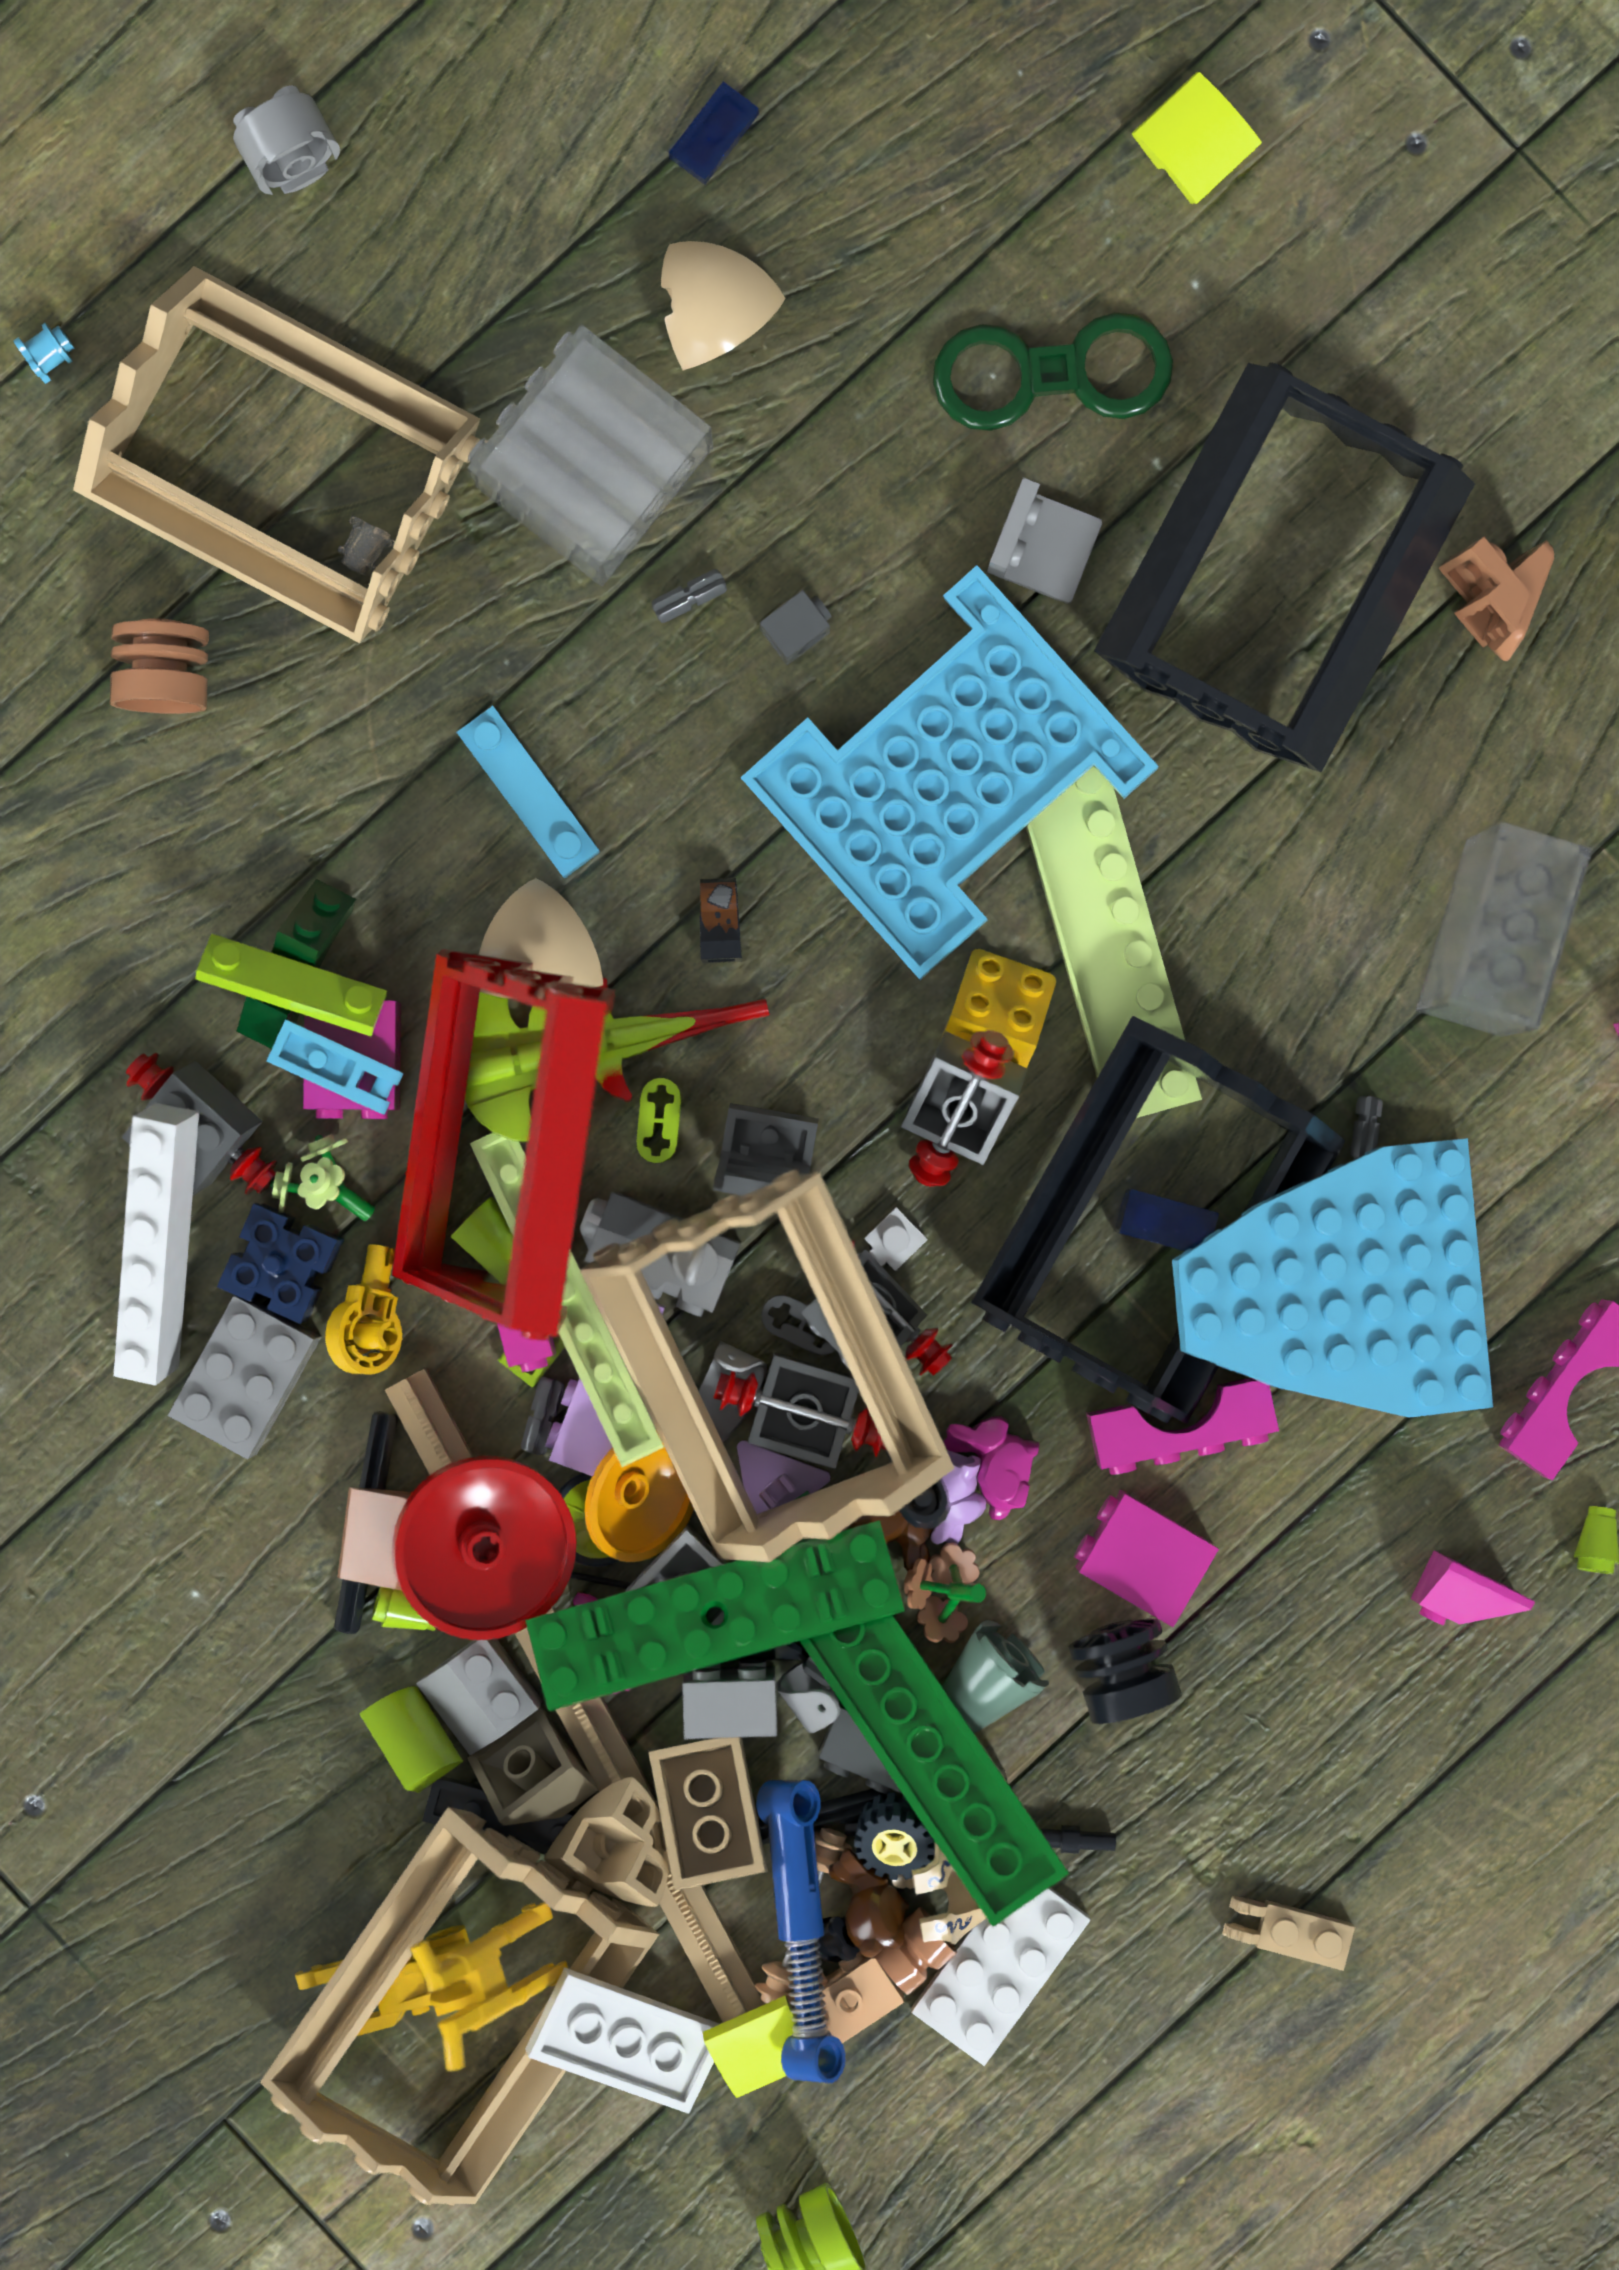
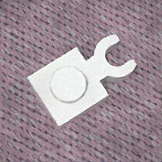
M897 1207L864 1238L873 1247L869 1254L881 1266L887 1262L895 1271L928 1240Z

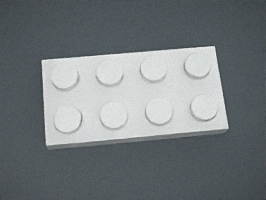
M1050 1887L994 1927L991 1926L986 1918L961 1938L955 1947L957 1954L937 1971L911 2007V2013L985 2066L1091 1920L1090 1916Z
M564 1967L525 2051L529 2058L689 2114L714 2063L704 2043L702 2032L719 2025V2023Z

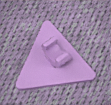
M745 1440L740 1441L737 1445L743 1486L757 1514L793 1501L806 1491H809L810 1494L814 1493L830 1481V1474L825 1470L750 1444Z

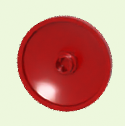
M476 1456L461 1459L438 1469L417 1486L405 1502L398 1516L392 1538L394 1573L399 1587L412 1608L420 1617L438 1630L452 1636L470 1640H490L506 1637L527 1628L525 1620L545 1615L564 1592L570 1580L576 1558L575 1526L563 1497L543 1475L530 1466L499 1456Z

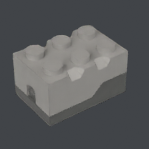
M612 1192L608 1202L595 1198L591 1200L580 1226L581 1234L588 1248L584 1261L588 1263L595 1260L593 1254L607 1245L618 1243L619 1246L652 1233L655 1227L672 1219L682 1221L684 1219L619 1192ZM720 1233L706 1242L714 1248L719 1259L718 1270L714 1278L707 1284L690 1286L679 1280L672 1266L673 1256L676 1251L667 1252L642 1268L641 1271L655 1299L659 1300L663 1292L679 1298L676 1304L677 1308L701 1317L704 1310L714 1311L742 1242Z

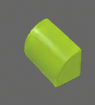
M491 1196L450 1237L501 1284L507 1285L514 1237L497 1200Z
M416 1686L391 1693L359 1713L405 1790L420 1793L463 1762Z

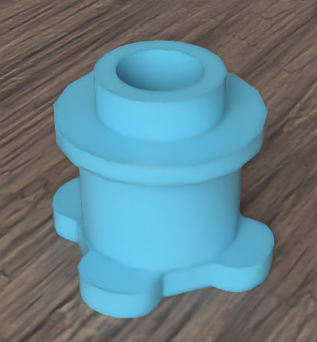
M44 323L42 324L44 330L25 343L20 337L13 340V342L34 373L46 384L51 381L47 374L64 361H67L69 364L73 361L69 352L75 348L59 325L51 330Z

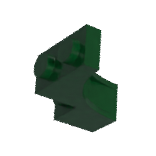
M316 879L278 929L271 953L320 968L336 936L352 913L356 898ZM246 996L236 1032L272 1049L284 1021L289 1020L296 1024L300 1013Z

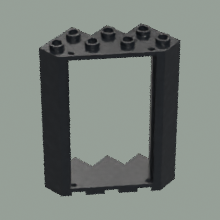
M1272 362L1267 367L1248 363L1094 652L1143 691L1177 702L1201 722L1232 731L1255 751L1322 772L1475 483L1462 471L1463 464L1454 457L1436 453L1408 438L1401 429L1391 424H1382L1350 407L1349 403L1343 398L1332 393H1324L1294 377L1287 368ZM1282 408L1292 417L1325 424L1346 446L1379 453L1402 476L1418 479L1287 726L1151 654Z
M1132 1015L971 1303L986 1311L982 1320L1005 1333L1010 1325L1021 1331L1017 1340L1058 1363L1062 1361L1064 1356L1075 1361L1071 1370L1112 1393H1115L1118 1386L1130 1392L1126 1401L1167 1424L1172 1416L1187 1424L1219 1366L1205 1359L1182 1352L1180 1350L1179 1329L1175 1332L1147 1384L1144 1385L1025 1318L1024 1316L1168 1061L1288 1131L1244 1211L1302 1182L1311 1181L1327 1173L1343 1147L1345 1140L1314 1114L1275 1096L1261 1083L1222 1065L1205 1050Z

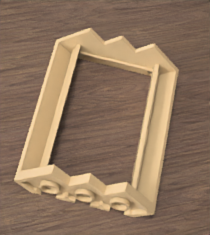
M193 266L151 304L142 342L120 361L112 398L89 419L73 491L352 640L361 643L372 629L377 632L384 624L389 613L387 605L403 575H409L413 570L420 554L417 549L433 519H439L443 514L450 495L447 493L464 462L469 463L475 455L480 443V439L475 437L480 418ZM193 325L436 454L424 492L404 513L394 547L373 571L368 589L122 458Z
M798 1170L789 1171L775 1178L772 1181L773 1184L741 1197H738L737 1194L725 1197L713 1204L709 1210L682 1221H678V1219L666 1221L655 1227L652 1233L619 1246L618 1243L607 1245L593 1254L595 1259L593 1262L580 1269L718 1559L771 1562L802 1538L831 1539L862 1515H893L955 1469L820 1173L800 1175ZM777 1211L893 1462L757 1514L641 1269L667 1252L694 1250L729 1227L756 1225Z
M451 1807L446 1809L260 2083L272 2094L270 2099L277 2108L285 2113L292 2114L301 2123L300 2131L311 2141L318 2144L338 2142L347 2145L356 2154L355 2162L366 2172L374 2175L377 2173L400 2175L410 2185L409 2192L421 2203L426 2205L435 2203L453 2206L455 2204H476L566 2070L529 2058L525 2051L547 2005L546 2003L439 2161L319 2093L329 2075L413 1953L410 1947L422 1941L477 1859L484 1863L499 1878L523 1882L553 1910L576 1914L595 1931L570 1967V1970L623 1988L659 1936V1933L625 1904L615 1898L611 1901L597 1892L589 1894L593 1888L570 1877L544 1860H540L538 1863L537 1861L541 1857L539 1852L510 1835L507 1838L490 1828L484 1831L482 1828L487 1822L486 1820L472 1812Z

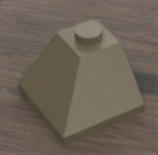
M541 1705L537 1711L505 1735L467 1758L499 1822L504 1826L561 1818L598 1791L582 1758Z

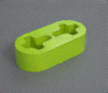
M656 1078L648 1082L644 1086L640 1097L636 1140L637 1149L645 1160L653 1163H663L671 1159L678 1146L682 1104L681 1092L675 1083L665 1078ZM660 1085L666 1086L667 1093L674 1095L673 1104L669 1103L664 1107L663 1119L655 1118L656 1104L649 1102L648 1099L649 1093H657L658 1086ZM655 1123H663L662 1137L670 1140L669 1149H662L660 1156H653L652 1148L646 1147L644 1144L645 1138L653 1137Z

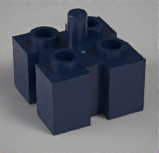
M254 1203L239 1235L240 1238L249 1241L244 1253L231 1254L217 1287L250 1302L259 1300L262 1294L271 1298L267 1307L268 1310L300 1324L307 1322L323 1289L313 1284L318 1272L323 1274L331 1271L345 1239L314 1225H304L301 1232L291 1228L296 1217L287 1213H281L278 1209L264 1203Z

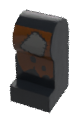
M736 878L700 879V951L702 963L742 962Z

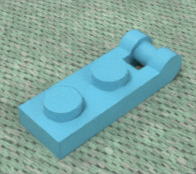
M289 1020L284 1021L267 1058V1062L384 1115L390 1104L387 1101L389 1093L394 1084L399 1085L404 1074ZM365 1071L377 1076L370 1093L358 1088Z

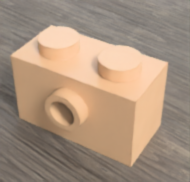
M860 1951L857 1952L855 1959L840 1961V1968L827 1977L823 1973L820 1974L824 1978L821 1984L825 1987L821 1992L825 1994L822 2000L826 2002L823 2008L827 2011L824 2015L828 2019L826 2022L827 2030L832 2033V2036L840 2039L842 2044L904 2003L903 1991L888 1976L877 1959L865 1957Z

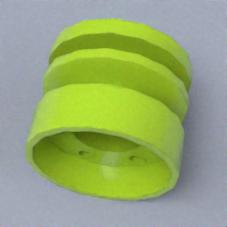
M824 2183L799 2196L802 2218L797 2220L786 2204L777 2206L779 2225L770 2212H764L756 2216V2225L761 2240V2251L768 2270H867L851 2223L837 2195L828 2183Z

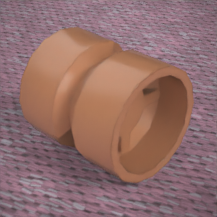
M919 1907L903 1921L901 1928L904 1930V1942L901 1948L895 1950L887 1947L875 1956L888 1976L907 1995L911 1994L925 1982L928 1967L939 1970L957 1954L955 1946L950 1944L949 1941L934 1940L923 1942L919 1919L929 1917L930 1915L922 1907Z

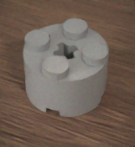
M290 85L281 88L275 93L273 99L264 102L258 107L242 109L233 119L236 126L233 136L234 143L259 189L265 194L273 195L270 188L281 187L283 193L286 194L298 191L314 183L329 170L325 162L333 154L336 160L339 156L340 147L314 99L307 94L300 93L296 86Z

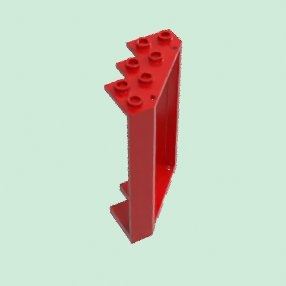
M442 949L436 954L392 1276L403 1280L406 1284L434 1294L445 1302L456 1304L478 1314L485 1320L493 1321L511 1330L521 1331V1336L524 1338L538 1341L548 1340L549 1336H558L567 1315L568 1306L562 1305L604 1023L613 1008L615 990L573 983L574 976L532 970L533 963ZM480 988L546 1010L507 1285L486 1282L488 1271L441 1264Z

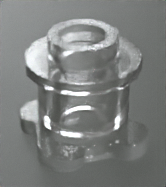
M351 516L348 522L353 525V529L344 547L339 546L337 552L344 556L341 564L356 573L366 575L368 569L374 571L378 566L376 562L384 547L392 548L395 541L384 530L374 527L355 516Z

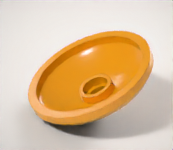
M665 1447L624 1467L621 1466L614 1449L611 1448L594 1471L585 1500V1521L592 1541L603 1553L623 1562L647 1560L664 1551L686 1527L694 1511V1507Z

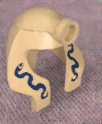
M934 1843L935 1857L931 1863L923 1868L912 1870L913 1878L905 1880L903 1875H898V1879L892 1880V1883L895 1887L901 1889L906 1887L909 1889L914 1888L916 1894L938 1889L944 1890L948 1895L949 1901L947 1913L919 1919L923 1942L941 1940L949 1941L950 1944L955 1945L967 1932L985 1920L986 1917L938 1845Z

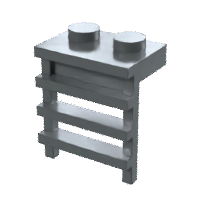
M730 1103L713 1190L746 1195L773 1184L772 1181L775 1178L789 1171L798 1170L800 1175L809 1174L819 1118Z

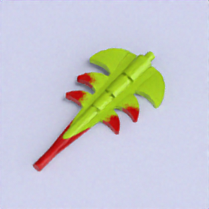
M603 978V985L599 986L600 988L608 989L606 978ZM480 992L465 1101L475 1118L493 1134L512 1141L528 1142L531 1121L530 1096L532 1090H535L546 1010L532 1006L528 1027L518 1028L510 1015L509 998ZM766 998L723 1008L616 1019L609 1013L604 1023L596 1081L606 1092L615 1098L630 1102L633 1097L623 1077V1059L724 1025L769 1016Z

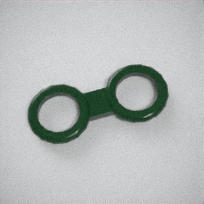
M1114 312L1097 317L1078 331L1072 344L1029 348L1019 335L1002 326L980 324L959 331L943 345L934 363L932 383L938 403L951 419L969 429L993 431L1010 426L1027 413L1035 397L1072 393L1078 397L1086 408L1102 417L1127 419L1146 413L1161 401L1171 383L1173 359L1168 342L1154 324L1136 314ZM1115 332L1128 333L1142 340L1151 351L1154 361V374L1149 386L1139 395L1124 400L1108 398L1097 392L1089 382L1085 370L1086 354L1091 345L1102 336ZM980 344L996 345L1009 352L1017 362L1021 374L1020 389L1015 398L1003 408L993 411L975 410L964 404L955 394L951 382L952 367L958 356L968 348Z

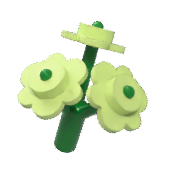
M332 1134L325 1137L317 1135L315 1141L307 1144L310 1153L300 1157L302 1162L321 1155L322 1158L317 1164L308 1163L303 1167L300 1174L301 1184L290 1183L293 1163L288 1162L286 1164L285 1173L276 1172L275 1180L271 1181L270 1187L273 1189L272 1198L280 1199L279 1212L284 1213L288 1193L291 1192L306 1198L307 1205L312 1209L323 1207L327 1200H335L363 1221H367L372 1216L375 1207L345 1186L343 1182L344 1170L335 1164L330 1150L347 1143V1138L335 1141Z

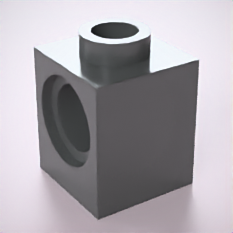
M802 590L760 622V631L785 664L789 665L830 634V625L827 620L832 616L816 595L810 599Z

